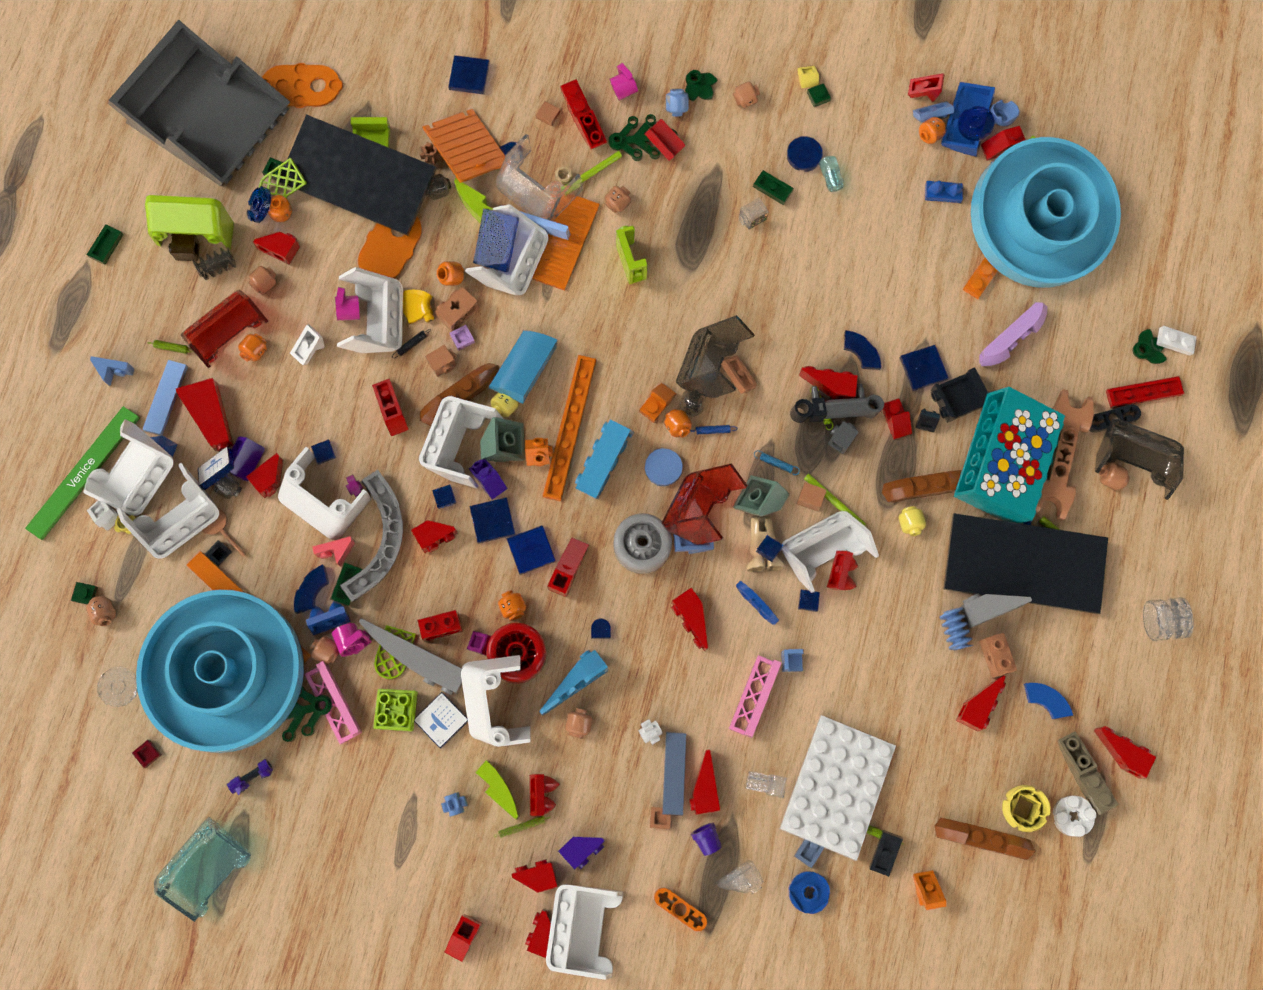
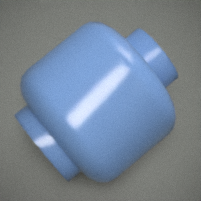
M671 89L666 94V111L672 113V116L675 117L683 116V113L689 109V95L684 92V89Z

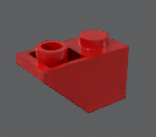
M429 520L411 529L424 553H431L439 548L438 545L443 542L448 543L455 539V535L458 534L454 526Z
M547 859L535 862V867L529 869L527 865L515 868L516 872L511 874L513 879L537 893L558 887L552 862L547 863Z
M542 909L541 913L537 912L533 924L536 927L533 933L529 932L525 945H528V952L546 958L551 919L547 910Z
M463 914L451 935L444 953L463 962L483 923Z

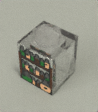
M757 198L740 208L739 220L749 230L766 221L769 211L761 199Z

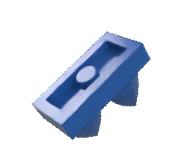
M940 180L926 181L925 200L961 203L963 200V183L941 182Z
M335 601L329 607L328 612L325 613L320 607L314 605L309 619H306L307 626L313 636L351 622L344 606Z

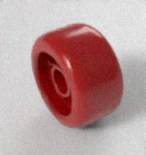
M517 622L503 625L490 637L486 649L487 659L510 657L514 650H522L520 670L501 672L500 675L501 680L508 683H526L539 675L546 663L547 649L540 633L530 625Z

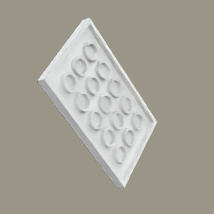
M821 715L779 829L856 861L896 746Z

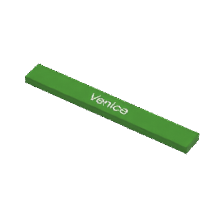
M123 406L25 529L43 540L85 488L89 474L93 470L100 469L122 442L124 437L120 436V427L123 421L126 419L136 424L140 417Z

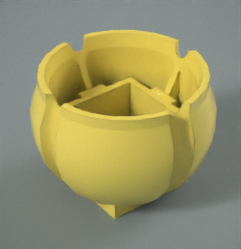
M1019 785L1007 792L1005 795L1007 799L1003 800L1002 811L1011 827H1017L1021 832H1034L1046 824V817L1050 815V803L1041 790H1035L1031 785ZM1019 797L1033 804L1027 820L1013 813Z

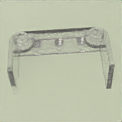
M525 134L506 154L496 178V186L501 193L528 214L554 221L583 190L581 176L577 174L567 186L561 182L554 181L544 188L519 168L523 164L524 158L532 151L529 136Z

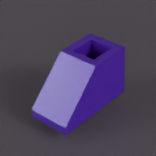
M478 460L468 468L491 499H494L508 489L498 472L487 460Z
M572 837L558 852L574 870L577 867L581 870L589 862L587 859L592 853L596 855L604 848L602 843L605 840L599 837Z

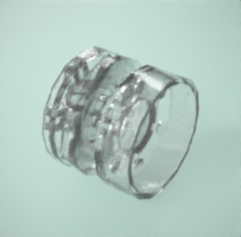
M1169 598L1166 601L1163 599L1149 600L1144 605V627L1152 641H1164L1170 638L1184 639L1192 635L1194 627L1193 614L1185 598Z

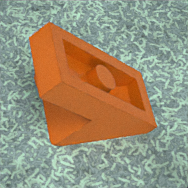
M661 383L651 391V396L642 405L639 412L654 423L677 393Z
M934 871L913 874L920 906L924 905L926 910L946 907V899Z

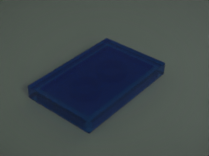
M483 208L473 260L474 264L502 272H509L519 217Z

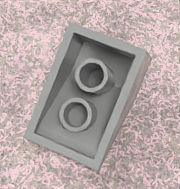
M978 593L963 601L964 605L961 606L963 610L960 612L966 616L964 620L968 623L967 626L970 629L1031 602L1032 599L1031 597L992 594L980 596Z

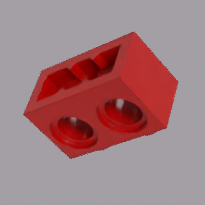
M456 610L417 620L421 638L424 642L463 632L459 613Z

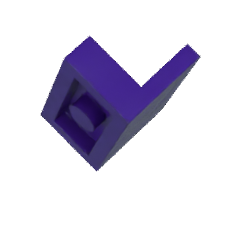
M238 436L228 455L229 463L221 470L228 474H233L244 481H249L246 476L255 470L265 448L249 438Z

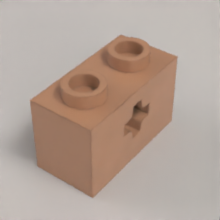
M461 287L459 290L453 291L446 302L440 303L435 312L437 318L452 332L458 329L479 309V304L469 292Z
M1004 633L979 641L992 678L1017 671Z

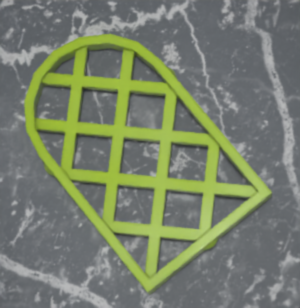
M289 158L261 179L259 192L261 197L267 201L269 194L281 195L277 194L278 187L284 188L282 196L287 198L306 185L307 182L293 159ZM282 169L287 170L286 177L281 176ZM290 171L296 172L295 179L289 178ZM272 176L277 177L276 184L271 183ZM280 178L286 179L285 186L279 185ZM288 180L294 181L293 188L287 187ZM263 183L268 184L266 191L262 190ZM270 185L276 186L275 193L269 192Z
M386 625V631L388 630L391 633L390 629L397 630L398 632L394 633V635L401 634L402 638L406 641L412 638L411 643H414L415 633ZM403 632L410 634L411 636L405 638ZM379 645L374 662L376 672L385 679L399 677L406 666L404 665L400 672L398 667L403 664H396L395 657L388 653L390 658L383 660L381 654L386 652V650L380 652L382 646ZM378 656L381 660V663L377 664ZM392 660L395 666L388 669L385 663ZM383 664L386 671L380 673L377 667ZM396 668L398 674L392 677L390 671Z

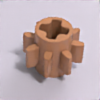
M427 142L424 147H420L422 152L420 157L425 159L426 163L436 165L438 160H442L440 153L433 143Z

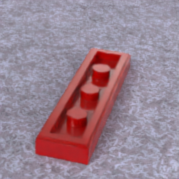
M1180 376L1106 390L1110 408L1185 394Z

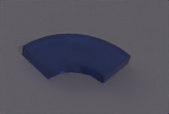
M845 330L844 350L850 351L858 357L861 369L880 370L881 360L877 349L861 334Z
M323 564L310 571L303 578L304 581L299 589L296 590L294 597V612L296 614L315 608L317 594L323 587L329 584L326 567Z

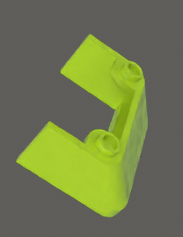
M146 196L145 211L148 234L157 246L162 245V240L168 237V233L203 235L208 242L213 244L222 242L227 250H231L234 222L219 200L200 197Z

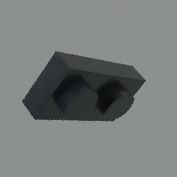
M883 830L869 869L889 877L903 837Z

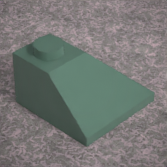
M493 417L480 440L481 459L493 462L525 460L523 423Z
M751 475L734 503L733 508L757 516H764L781 510L790 494L776 481Z

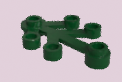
M653 114L647 115L645 123L633 136H627L632 129L638 126V118L630 116L628 124L620 133H613L609 136V146L616 151L622 149L632 156L634 161L642 159V150L648 153L652 159H658L660 151L657 147H651L646 142L651 141L644 135L650 127L656 124V117ZM628 144H635L641 149H633ZM656 151L658 154L654 155L652 152ZM639 153L640 156L636 157L634 154Z
M302 686V693L298 698L302 697L311 704L302 706L296 702L286 720L294 719L288 729L282 733V739L285 742L294 741L296 738L295 732L306 714L313 712L308 723L301 729L304 736H312L320 716L326 715L331 711V699L326 695L315 697ZM322 701L326 704L324 709L320 708V702ZM309 726L311 732L306 734L305 729ZM288 732L292 734V737L289 740L286 738V734Z

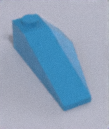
M588 650L580 655L581 659L575 664L539 711L542 716L608 672L607 665L595 650L592 652Z

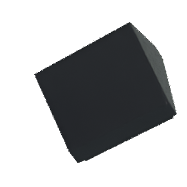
M217 540L205 555L219 566L232 551L221 541Z

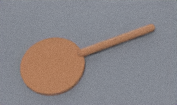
M218 508V518L204 528L202 532L208 535L221 533L240 555L244 557L245 553L223 530L227 523V516L222 509Z

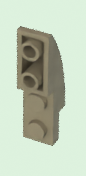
M1076 731L1059 739L1057 742L1072 775L1086 799H1090L1098 814L1101 815L1119 805L1097 771L1096 768L1098 766Z

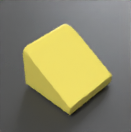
M815 66L798 68L801 88L819 85V74Z

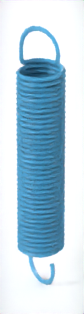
M759 451L762 453L760 456L761 461L785 470L788 473H791L793 468L796 467Z

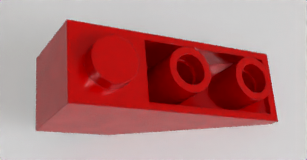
M805 366V368L802 367L799 376L813 386H817L820 391L833 400L850 399L856 396L858 375H853V373L847 371L842 373L834 372L832 369L818 370L813 366Z
M571 537L548 583L549 591L565 598L567 597L589 544Z
M691 587L672 600L671 604L673 606L671 609L677 617L680 615L684 621L682 625L687 633L691 632L695 637L693 641L698 649L702 648L706 651L708 643L703 603Z
M1006 676L998 677L964 702L956 721L977 732L986 729L990 722L989 714L997 707V696L1005 689L1006 683L1004 681Z
M1103 726L1094 729L1098 738L1122 770L1138 779L1148 777L1156 759V756L1151 754V750L1132 744L1133 741L1125 736L1119 737L1109 727Z

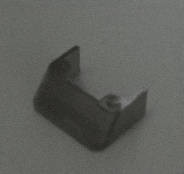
M737 315L699 329L691 339L676 383L682 389L708 398H717L736 391V387L720 372L721 363L724 357L734 355L737 352L740 342L753 338L755 334Z
M1113 419L1110 422L1096 455L1095 472L1099 473L1104 465L1114 463L1116 459L1151 472V479L1156 485L1165 487V499L1169 500L1184 478V447L1182 444L1120 419Z

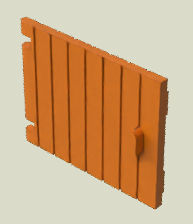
M473 109L466 111L468 116L461 112L433 122L432 126L434 128H430L429 125L422 127L460 183L509 165L508 159Z

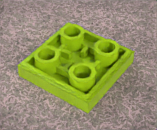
M378 689L373 729L413 731L418 691Z

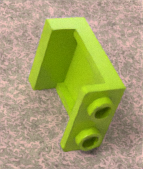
M351 117V126L354 134L389 147L390 124L387 117Z
M622 226L616 230V248L630 285L647 280V262L645 258L634 261L629 245L634 244L635 228L634 226Z

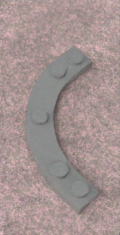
M379 470L368 475L361 482L379 508L383 524L382 541L376 556L370 564L341 585V588L351 602L370 591L387 575L397 558L402 542L403 520L399 503Z

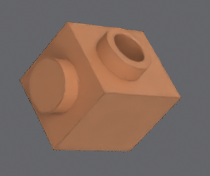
M445 344L425 356L437 377L443 373L451 372L456 366L454 359L457 357L451 348L447 349Z

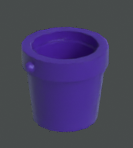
M714 822L703 825L691 833L693 840H695L704 856L710 855L722 848Z

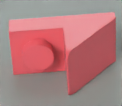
M350 536L316 545L312 548L314 555L321 559L332 557V554H334L336 563L341 567L355 542Z

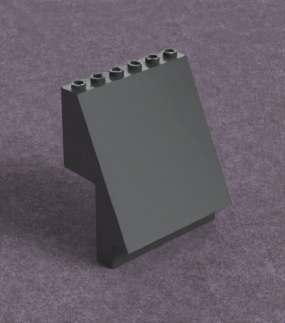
M180 20L172 26L108 101V104L127 119L126 123L219 186L223 183L228 184L233 178L231 173L234 169L238 171L245 163L242 161L246 155L250 157L256 150L254 145L257 142L260 144L267 137L265 132L268 129L273 130L278 123L276 119L279 115L283 117L289 110L287 106L290 103L289 100L236 56L233 63L230 64Z

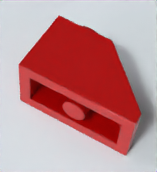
M1019 125L1002 130L983 142L981 148L988 161L997 158L1010 147L1026 139Z
M277 232L256 238L253 241L257 250L290 265L300 248L297 238L290 233Z
M277 453L246 476L264 498L275 494L277 488L280 487L284 460Z

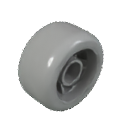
M640 513L629 516L620 523L615 532L613 541L614 553L619 563L633 573L647 574L661 568L669 558L672 548L670 531L666 524L654 515ZM640 538H644L648 541V544L640 546L637 541Z

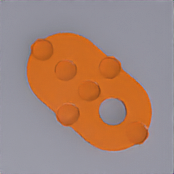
M305 63L277 65L267 70L262 76L266 82L290 101L288 106L296 108L327 105L343 89V83L339 80L337 73L324 65H306ZM314 80H323L326 84L325 88L320 92L311 90L310 86Z
M416 217L409 236L403 235L401 237L394 236L390 228L376 223L374 229L367 234V240L359 253V268L390 278H396L401 273L406 262L413 257V250L421 238L422 226L419 218Z

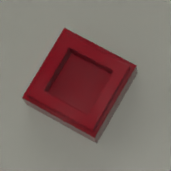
M146 740L132 752L143 768H147L162 756L151 740Z

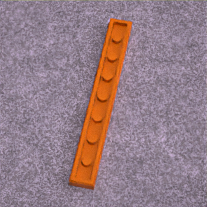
M578 355L543 498L562 501L597 361L595 358Z
M201 551L187 564L212 590L244 592ZM301 646L305 663L311 655Z

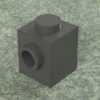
M843 421L840 426L836 424L830 433L833 436L828 445L844 454L859 431L851 423Z

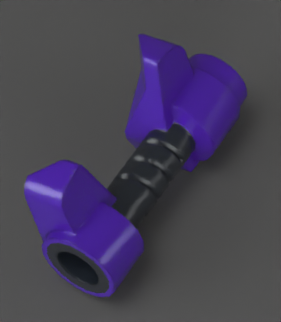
M264 759L258 763L257 768L242 777L238 775L227 783V787L232 794L237 793L240 795L250 786L248 784L249 781L259 775L261 778L270 776L273 768L270 762Z

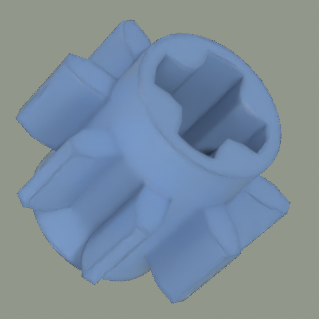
M459 792L444 797L445 802L441 803L444 813L449 812L451 817L464 812L463 807L467 806L465 796L460 797Z

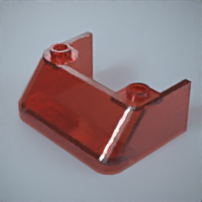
M237 290L185 329L181 337L206 367L210 368L211 365L209 363L218 358L217 354L220 347L246 327L257 328L263 321L267 323L268 319L249 296L243 291Z
M732 463L692 472L682 481L662 520V525L667 531L696 545L720 541L723 539V536L708 518V515L714 504H722L727 501L731 491L747 488L748 485Z

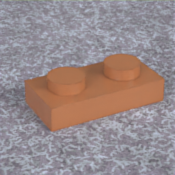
M737 355L721 363L741 394L751 391L757 386V383Z

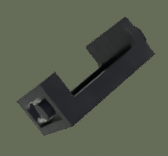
M975 367L957 378L940 385L935 384L931 389V397L934 402H937L940 415L943 419H946L947 423L983 408L988 393Z

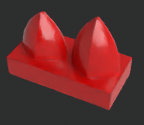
M836 551L827 588L845 591L857 587L854 580L848 575L849 571L859 567L853 558L852 552Z
M544 774L529 775L530 816H544V814L551 812L556 806L555 802L545 797L544 794L555 790L560 784L555 779L544 776Z

